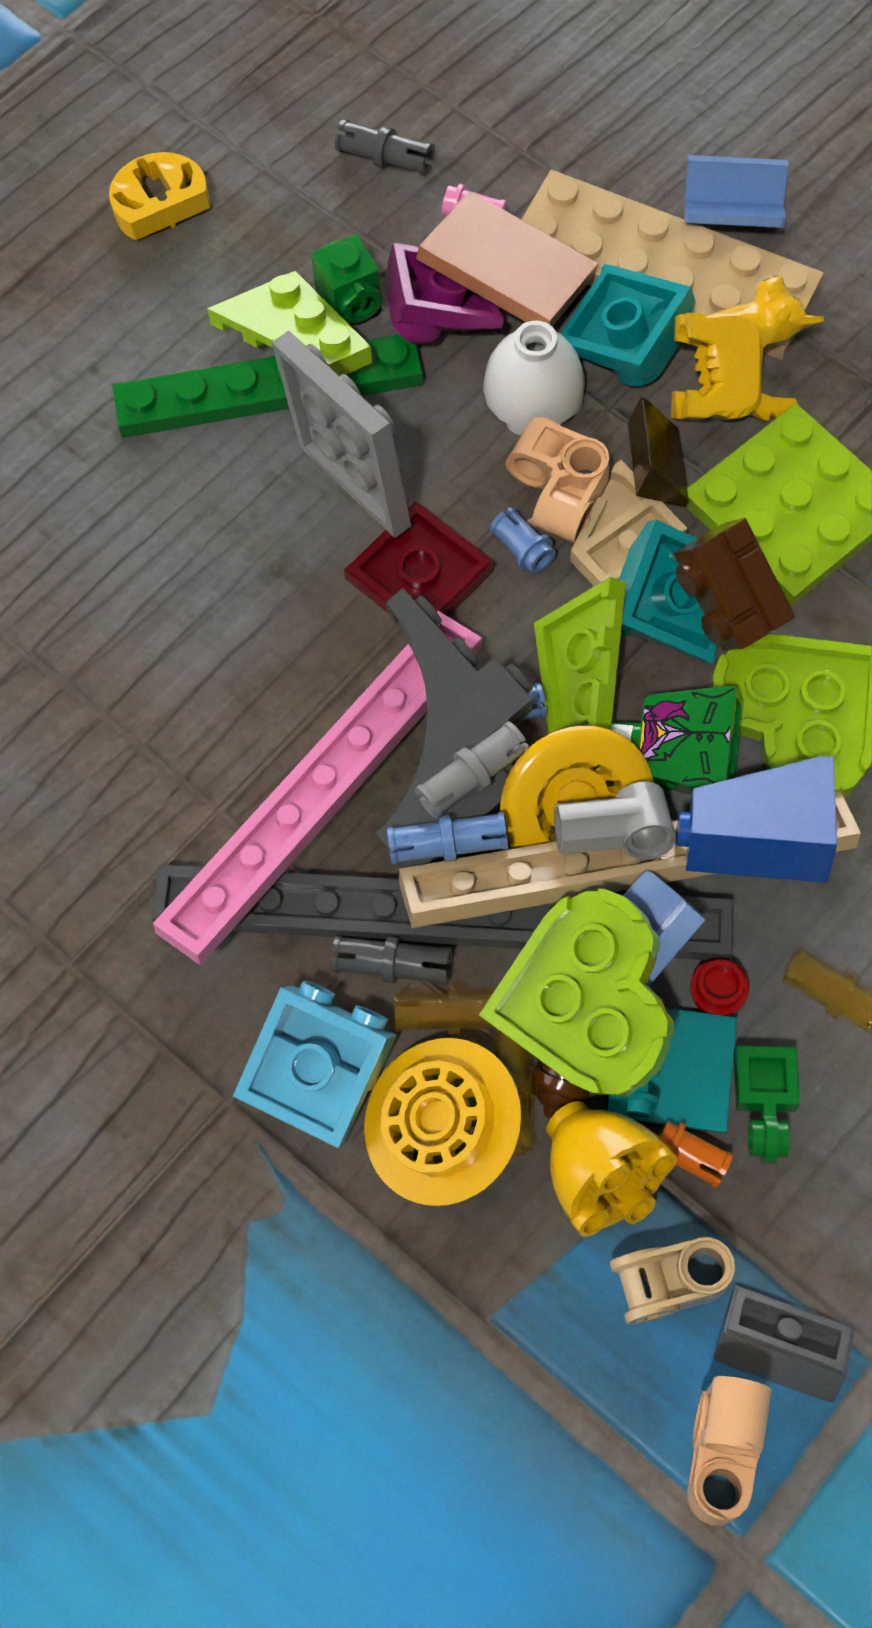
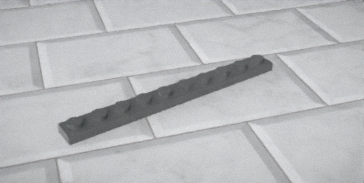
M158 865L151 917L153 923L204 867ZM284 872L232 931L321 937L343 935L349 938L386 940L388 936L400 937L402 942L523 949L543 917L556 903L411 928L399 879ZM614 892V893L619 894V895H621V896H623V895L625 894V893ZM682 896L700 911L706 920L674 958L693 960L720 958L730 960L732 955L733 899Z

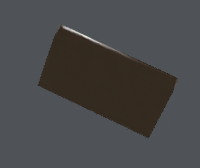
M640 398L628 422L636 496L686 506L689 499L679 428L650 401Z

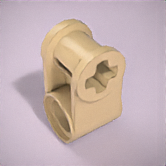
M710 1237L697 1238L663 1248L644 1249L617 1257L609 1262L611 1271L620 1276L629 1309L624 1314L627 1325L653 1321L677 1313L682 1309L713 1302L721 1298L728 1290L735 1272L734 1257L729 1248L721 1241ZM697 1256L711 1257L718 1262L722 1271V1278L713 1285L704 1286L698 1284L691 1278L687 1264ZM640 1274L644 1276L650 1299L645 1295Z

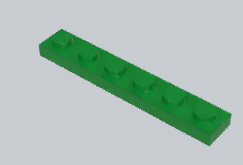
M400 334L365 340L371 346L373 363L347 374L357 386L361 396L423 386V376L416 344L406 341ZM275 356L112 384L118 427L122 438L289 409Z

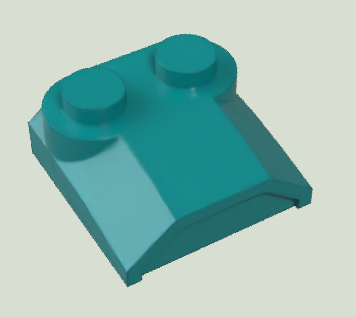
M604 263L601 268L602 272L560 334L573 346L579 357L614 369L615 375L621 383L628 386L646 385L661 374L681 343L674 341L675 316L692 313L695 304L692 288L687 285Z
M648 521L632 543L619 580L626 582L621 633L629 637H642L704 663L714 664L716 658L714 654L717 645L712 643L703 631L701 618L704 616V613L695 596L688 595L677 580L676 568L679 567V564L673 555L675 551L698 538L661 521Z

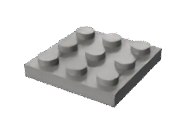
M288 330L271 343L300 448L396 538L411 527L407 508L410 497L402 484L400 469L403 468V463L395 450L393 434L396 432V428L391 417L380 405L372 407L363 399L355 383L346 374L338 376L327 365L324 356L313 344L304 345Z

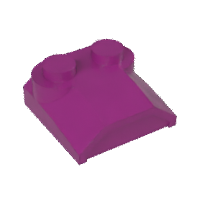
M393 243L388 258L386 295L392 325L403 339L414 344H422L436 340L440 336L441 330L466 331L499 329L502 327L504 317L500 315L497 305L417 260L419 247Z

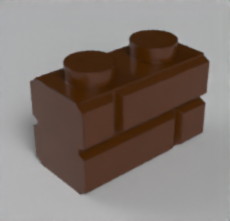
M746 517L725 522L673 553L679 564V567L676 568V577L680 586L688 595L695 596L704 613V616L701 618L704 633L712 643L720 645L723 651L748 647L768 635L769 632L794 619L795 615Z

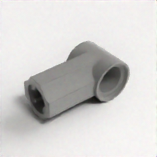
M652 782L629 784L622 788L615 795V798L554 804L555 839L558 852L561 854L625 848V852L630 857L649 860L666 854L674 847L676 842V835L664 791L659 785Z

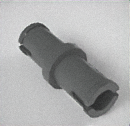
M346 119L341 120L337 127L338 130L345 132V136L335 133L334 145L337 151H345L373 159L374 165L387 168L391 164L419 172L422 175L429 174L432 168L431 164L425 163L426 159L434 161L435 145L432 143H424L399 136L393 128L383 126L380 130L352 123Z
M336 935L333 941L332 952L355 954L356 957L340 955L331 957L332 972L339 973L341 971L382 976L383 982L394 984L397 978L437 982L442 985H447L449 982L451 968L429 966L427 962L451 963V947L439 948L403 944L400 937L388 936L385 942Z

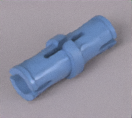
M504 812L451 820L450 814L440 816L439 822L397 828L387 827L392 865L398 864V862L443 856L445 862L457 861L456 855L508 849Z

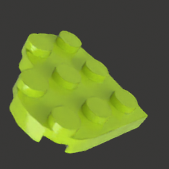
M768 634L748 647L729 650L725 655L723 653L719 657L710 686L711 688L721 686L737 687L744 700L740 736L761 743L762 760L767 770L820 756L834 757L835 793L841 791L843 797L851 795L858 783L866 776L872 762V646Z
M606 889L585 891L572 898L566 896L560 899L543 917L479 1016L570 1083L598 1095L630 1096L638 1088L645 1086L661 1069L670 1048V1039L675 1030L674 1021L666 1012L662 1000L647 986V981L656 963V955L660 949L659 936L652 929L648 917L631 900Z

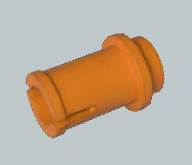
M667 1121L658 1137L677 1156L675 1166L717 1189L722 1181L721 1175L725 1176L734 1154L729 1151L726 1152L686 1131V1123L682 1121L678 1126Z

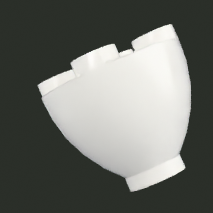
M529 321L506 336L491 354L486 366L483 392L487 406L498 419L505 422L511 432L522 435L530 419L534 417H545L560 425L579 413L583 404L585 375L577 351L562 334L556 332L546 322Z

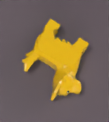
M780 275L762 280L756 288L754 301L749 304L733 306L705 316L703 313H685L675 316L674 341L698 347L694 358L699 359L694 368L695 371H701L697 381L703 384V386L698 391L672 392L671 418L689 420L712 418L727 421L751 415L765 422L769 421L770 416L776 419L797 403L796 398L775 397L762 393L763 349L766 345L780 343L805 328L824 322V317L806 315L801 300L788 294L784 280Z

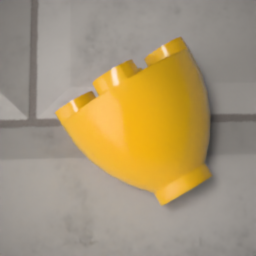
M574 1101L561 1107L550 1118L546 1127V1132L552 1139L550 1172L553 1186L565 1215L580 1236H592L623 1219L628 1224L638 1223L653 1211L656 1200L652 1195L677 1163V1156L655 1133L634 1119L620 1113L607 1110H590L581 1101Z

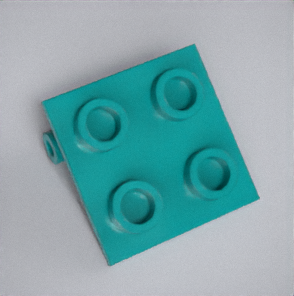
M665 1008L674 1021L675 1030L670 1039V1048L661 1069L645 1086L638 1088L632 1095L627 1097L609 1095L607 1111L620 1113L637 1122L665 1125L669 1121L678 1126L682 1121L686 1123L687 1129L726 1134L737 1017Z

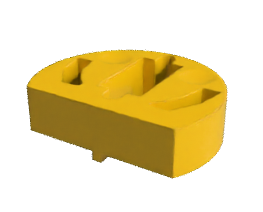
M151 153L132 160L115 175L109 189V200L115 220L124 234L134 240L141 239L168 226L175 228V223L210 209V195L202 169L193 160L176 153ZM148 176L152 181L159 178L167 191L165 192L167 199L159 201L156 196L149 199L142 188V185H144L143 177ZM191 181V185L187 187L186 182Z

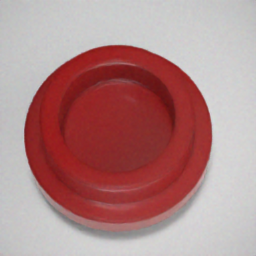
M710 959L703 962L694 971L690 982V994L695 1005L704 1013L730 1016L739 1011L745 1004L749 994V981L745 972L736 963L727 959Z

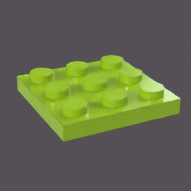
M797 403L687 488L689 501L685 507L709 530L725 522L746 517L791 607L872 542V470Z

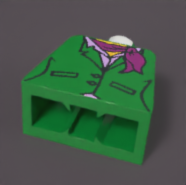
M736 686L652 694L644 699L641 723L612 722L611 730L627 738L639 749L650 767L655 784L663 789L692 795L693 788L736 778L744 700Z

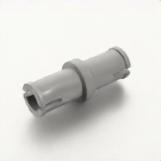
M507 721L500 729L471 750L463 747L453 755L454 762L422 785L419 784L414 788L416 795L421 797L419 801L428 813L437 819L445 810L474 789L481 792L491 785L490 778L520 757L529 748L527 743H522L526 740L514 724Z

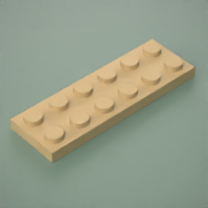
M552 169L521 219L597 262L598 266L595 275L587 285L592 286L602 272V266L606 263L690 286L695 298L692 313H703L704 316L733 306L753 302L756 297L758 284L762 280L776 275H780L783 278L788 294L801 300L804 311L807 313L821 286L824 275L822 271L695 223H686L684 219ZM795 335L780 343L766 345L763 353L783 360Z

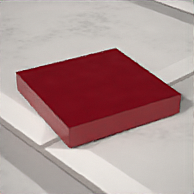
M415 501L408 508L411 527L396 538L385 530L344 569L345 579L387 613L386 602L403 588L414 601L421 595L432 605L436 612L439 611L449 616L494 572V561Z

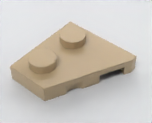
M620 460L615 463L611 471L610 480L601 498H597L590 512L586 527L580 531L571 549L570 562L593 586L609 577L619 580L629 549L648 521L658 520L687 533L688 528L663 502L636 496L634 473Z

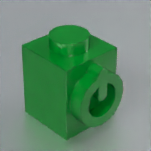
M353 234L340 241L330 242L321 249L311 253L316 292L347 323L365 321L382 308L383 297L381 295L379 269L357 234Z

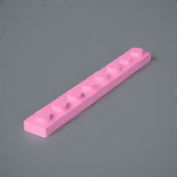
M438 611L437 613L441 617L442 622L437 627L450 641L459 637L477 656L482 650V637ZM409 644L406 645L154 921L153 926L158 936L201 966L427 712L426 690L422 672Z

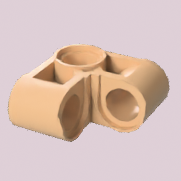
M534 417L530 419L505 464L510 474L518 481L534 488L543 489L534 509L533 517L528 519L527 523L532 527L574 544L580 531L586 527L590 512L597 498H601L609 482V453L605 445L597 439L589 438L564 428L551 419ZM589 470L592 473L582 474L578 473V471Z
M716 1376L713 1378V1382L706 1391L702 1390L693 1432L692 1448L694 1452L687 1488V1500L692 1512L704 1523L712 1526H723L738 1518L749 1506L757 1462L764 1449L772 1389L764 1384L737 1377ZM720 1475L733 1485L735 1502L732 1508L719 1510L712 1507L706 1501L703 1493V1484L706 1477Z

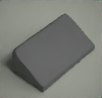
M735 1285L716 1344L714 1359L725 1365L823 1401L833 1402L847 1374L855 1328Z

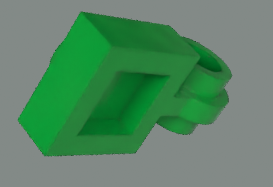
M737 1046L734 1051L736 1110L760 1111V1120H749L747 1142L749 1156L760 1157L762 1163H776L777 1157H788L790 1147L788 1121L777 1120L776 1112H796L800 1106L797 1047Z

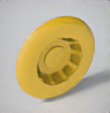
M574 726L560 729L532 744L519 757L510 770L501 795L500 812H504L507 841L512 849L556 841L555 835L550 834L551 826L555 827L554 804L615 798V795L629 784L636 782L654 783L650 767L643 754L632 742L619 733L596 726ZM597 765H601V766H600L599 768H597L596 770L592 768V767H595V766H597ZM605 781H614V786L607 787ZM542 811V815L537 818V815Z
M440 1038L417 1044L406 1050L383 1071L368 1100L364 1120V1136L367 1153L375 1171L382 1181L395 1193L407 1200L423 1205H450L479 1194L499 1177L515 1151L521 1127V1106L518 1091L512 1076L504 1064L489 1050L468 1040ZM461 1078L464 1079V1082L459 1087L453 1086V1083ZM470 1097H475L477 1102L475 1107H471L468 1100ZM477 1120L473 1135H471L470 1129L472 1121ZM465 1142L466 1147L456 1154L455 1150ZM414 1148L418 1150L417 1160L414 1159ZM441 1155L443 1162L436 1164L433 1157Z

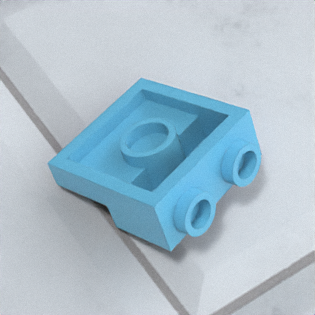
M303 980L300 988L295 986L280 987L233 1097L336 1148L344 1146L367 1092L374 1088L397 1035L384 1029L388 1019L381 1014L358 1005L355 1006L352 1013L347 1012L332 1004L335 997L332 991L318 984Z

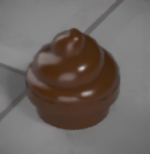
M543 1063L542 1066H535L531 1079L537 1088V1099L544 1106L543 1113L545 1117L551 1118L556 1111L566 1104L574 1101L582 1102L583 1099L588 1097L589 1091L570 1083Z

